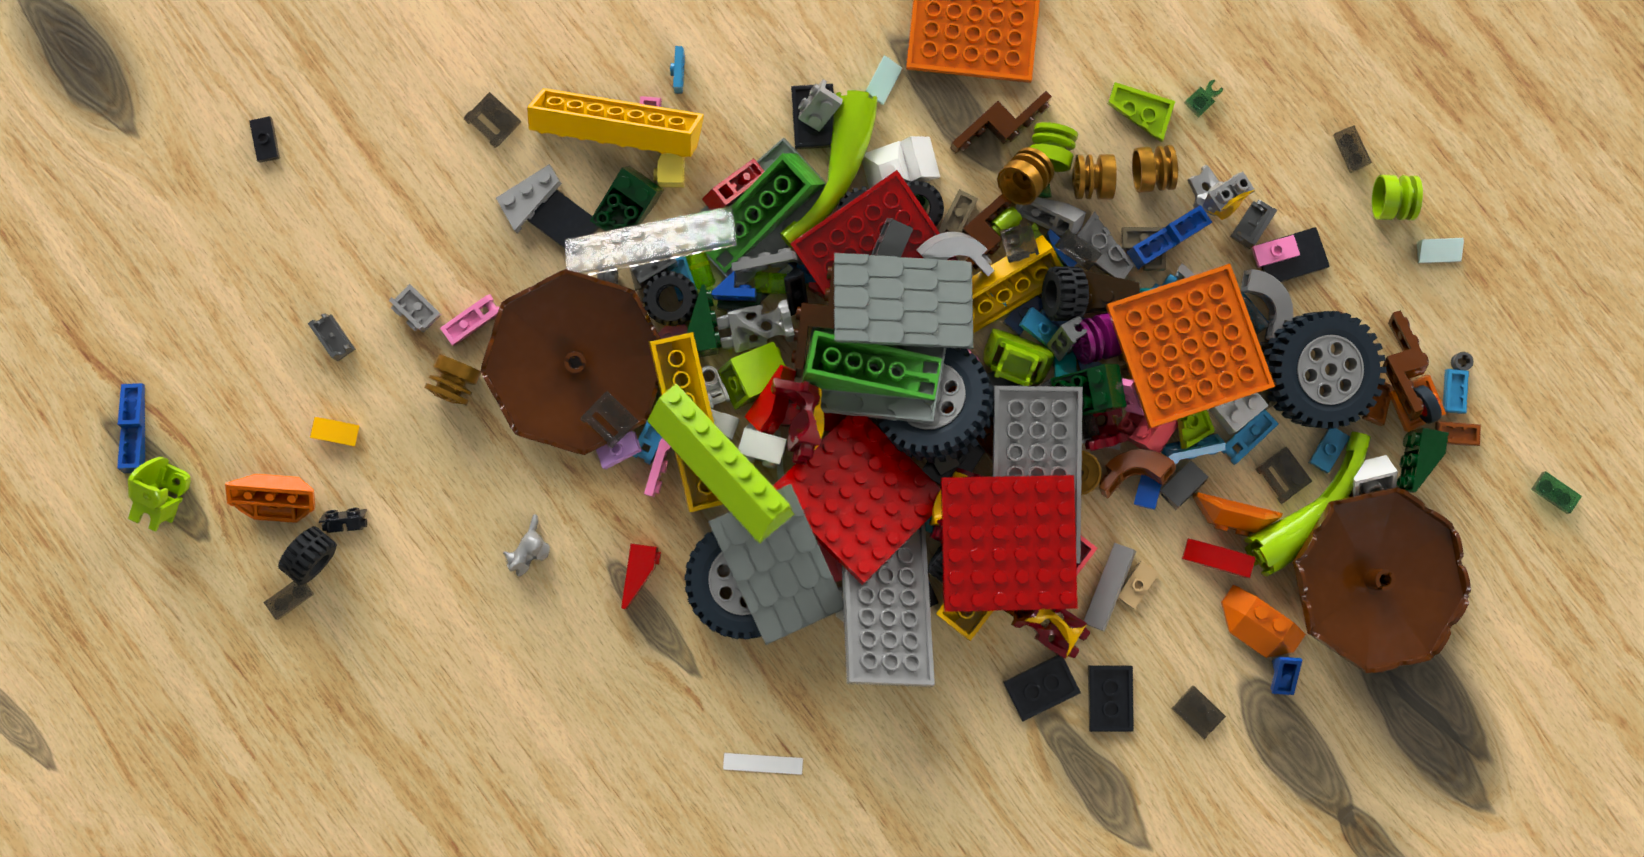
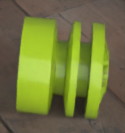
M1037 123L1034 126V134L1032 136V141L1035 144L1030 147L1038 149L1050 159L1054 166V172L1069 171L1073 161V153L1070 150H1074L1076 147L1077 131L1057 123Z
M1395 175L1377 176L1372 190V212L1377 220H1392L1395 216L1398 220L1414 221L1417 219L1423 201V187L1420 177L1416 175H1402L1398 179Z

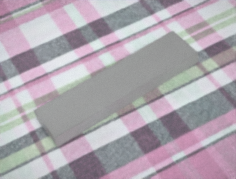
M1114 543L1084 619L1087 625L1105 632L1135 556V550Z

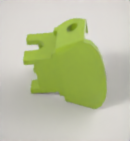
M995 328L990 333L983 353L985 365L991 367L992 371H995L994 377H1002L1023 386L1042 383L1055 358L1049 348ZM998 345H1000L1004 350L997 365V361H994L993 358ZM1038 361L1042 362L1036 376H1033L1032 373L1035 371Z
M156 457L140 465L128 478V497L133 501L128 519L139 523L143 514L147 513L150 516L148 529L155 532L158 530L160 523L164 521L172 523L179 503L183 500L180 496L185 494L190 487V475L186 471L170 465L169 460L165 457ZM176 478L179 479L180 484L175 482ZM168 491L177 494V498L174 499L168 496Z

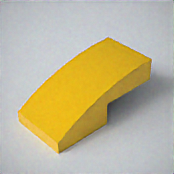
M314 417L310 438L355 446L360 425Z

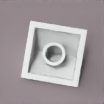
M910 136L900 141L911 182H925L940 178L930 137Z

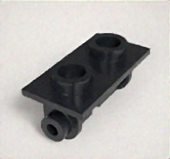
M355 507L342 512L329 510L322 515L319 523H322V530L327 531V533L343 532V524H346L347 531L363 530L364 527H367V519H363L367 509L360 510Z

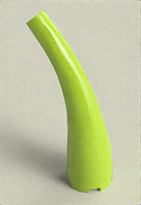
M848 90L847 95L841 96V92L836 93L843 101L833 117L828 182L813 207L798 222L794 220L780 232V236L790 248H792L791 242L826 219L850 187L860 168L872 135L877 110L876 96L869 98L868 92Z
M1351 432L1342 465L1333 481L1320 497L1291 515L1245 538L1244 541L1249 543L1245 547L1246 553L1256 557L1254 566L1260 565L1263 569L1261 571L1263 576L1268 577L1294 561L1328 503L1350 496L1353 490L1354 477L1364 463L1371 436L1360 432Z

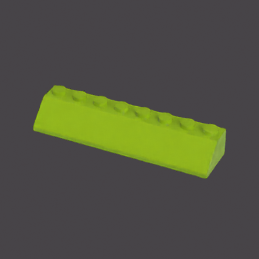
M677 384L659 397L647 420L648 423L759 544L794 515L790 504Z

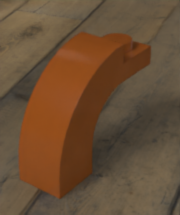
M1135 449L1121 453L1105 465L1109 475H1105L1101 479L1099 489L1101 494L1108 499L1125 479L1133 475L1148 476L1163 486L1176 470L1175 463L1167 456L1148 449Z

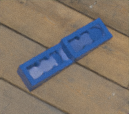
M1199 205L1168 224L1165 228L1136 244L1126 253L1139 270L1210 225L1212 221L1203 207Z
M143 383L121 384L117 424L121 427L117 469L124 474L132 473L136 468L145 463V385Z

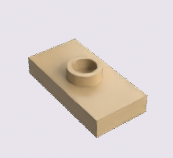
M1140 561L1122 586L1118 599L1132 609H1135L1159 573Z

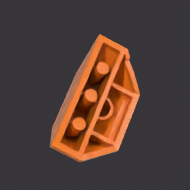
M253 474L225 484L227 504L236 507L240 512L254 520L297 523L315 510L314 489L299 477Z
M1200 492L1194 493L1192 497L1207 522L1215 525L1214 529L1227 531L1229 528L1236 530L1235 534L1246 537L1249 534L1259 532L1277 521L1283 514Z
M1232 585L1221 602L1229 633L1265 658L1295 652L1306 635L1289 618L1257 596L1236 585Z

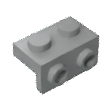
M822 79L819 85L814 84L810 90V96L807 99L803 98L798 107L800 109L798 119L817 131L823 128L843 101L842 98L825 88L827 81Z
M410 284L395 299L391 297L389 300L393 304L391 309L400 317L403 314L408 319L406 323L414 331L419 329L424 333L442 315Z

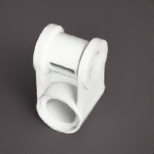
M713 366L703 367L702 373L711 371L715 376L711 382L704 380L711 409L714 408V405L721 402H729V395L716 368Z
M711 409L714 424L728 439L732 440L740 419Z

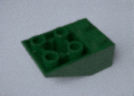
M631 166L622 167L590 221L625 245L653 209L664 189Z
M705 284L701 285L687 333L693 332L699 358L719 354L718 348L722 347L719 331L715 332L714 327H718L715 310L711 311L710 309L711 306H714L711 290H706Z
M1102 364L1051 378L1052 387H1083L1082 416L1127 407L1119 364Z
M1419 428L1405 435L1403 440L1405 451L1400 459L1401 475L1397 479L1396 487L1409 493H1415L1446 454L1449 432Z

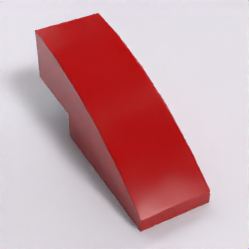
M1187 538L1182 559L1243 578H1250L1256 557Z

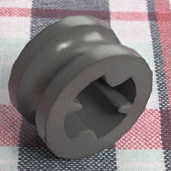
M1468 352L1457 353L1451 358V366L1454 370H1469L1474 363L1472 355ZM1463 357V360H1466V364L1461 367L1458 359Z

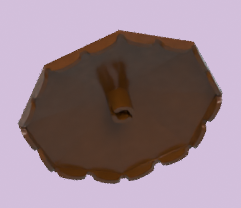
M564 269L501 302L480 372L515 435L573 453L586 455L647 422L659 387L649 342L661 338L635 290Z
M1398 487L1330 501L1293 561L1307 634L1364 673L1383 672L1398 668L1401 665H1412L1431 660L1445 647L1451 635L1450 628L1458 623L1469 605L1468 598L1469 593H1471V585L1467 569L1461 562L1464 552L1459 532L1455 530L1453 523L1447 518L1425 507V504L1416 496Z

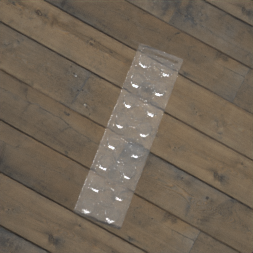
M728 206L566 239V269L586 275H594L737 246L732 207Z

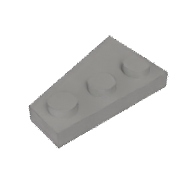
M549 164L496 197L517 234L522 229L521 226L524 222L534 216V211L541 203H545L562 183Z
M1096 212L1092 214L1069 246L1112 277L1125 279L1134 266L1121 246L1110 235L1107 227L1102 224Z
M791 248L780 249L777 254L772 255L770 252L760 253L758 258L753 259L751 257L738 258V262L731 263L732 271L739 274L767 270L768 265H771L773 268L787 267L788 262H796L799 265L804 264L797 253L791 251Z

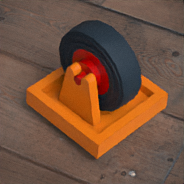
M1424 375L1412 381L1414 392L1417 397L1421 398L1424 406L1419 419L1410 421L1395 390L1389 392L1405 432H1410L1426 423H1434L1446 414L1430 375Z

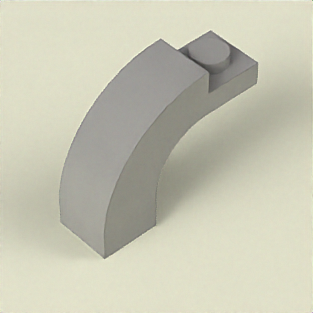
M945 232L935 235L917 249L919 254L927 259L947 260L957 255L968 256L987 276L995 271L990 266L992 261L985 254L988 249L975 238L964 233Z
M1255 269L1244 271L1240 291L1258 296L1268 308L1269 323L1267 324L1264 340L1269 341L1270 338H1278L1274 334L1275 331L1283 329V324L1286 321H1293V305L1287 289L1278 279L1266 272Z

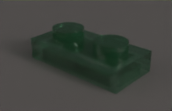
M1546 471L1541 473L1531 488L1535 493L1566 514H1571L1582 497Z

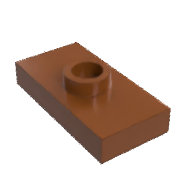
M1386 382L1385 385H1378L1377 389L1382 390L1381 396H1373V399L1377 401L1375 406H1366L1370 412L1362 416V419L1378 426L1385 425L1391 401L1389 392L1393 391V386Z
M1435 422V430L1449 432L1447 444L1480 446V424Z

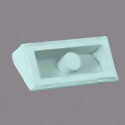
M884 55L865 91L869 93L868 97L873 98V96H876L877 102L884 105L902 67Z
M1464 238L1422 239L1418 241V263L1461 262Z

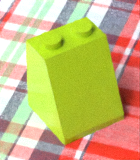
M774 341L731 358L718 370L720 379L727 390L735 410L755 401L780 365L785 366L781 351L776 347Z

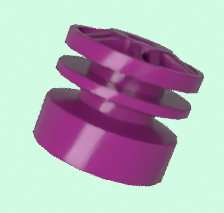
M1108 312L1096 315L1092 319L1085 318L1078 326H1075V330L1078 332L1087 329L1085 335L1077 339L1073 345V352L1081 364L1087 365L1092 362H1098L1101 359L1106 360L1117 357L1122 353Z

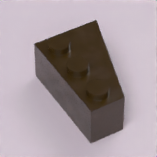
M1083 270L1089 287V300L1085 313L1107 311V304L1142 293L1139 282Z

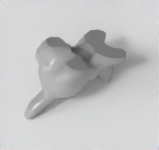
M537 514L533 515L528 533L521 539L518 548L511 553L503 552L506 557L508 570H516L518 577L528 571L532 560L542 561L550 553L549 544L545 543L543 538L536 532L538 525Z

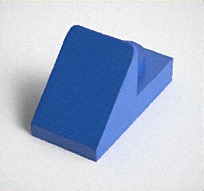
M733 271L712 290V297L714 300L756 302L757 292L750 285H739V288H736V273Z
M1278 657L1272 659L1275 671L1271 684L1272 694L1294 695L1302 658Z

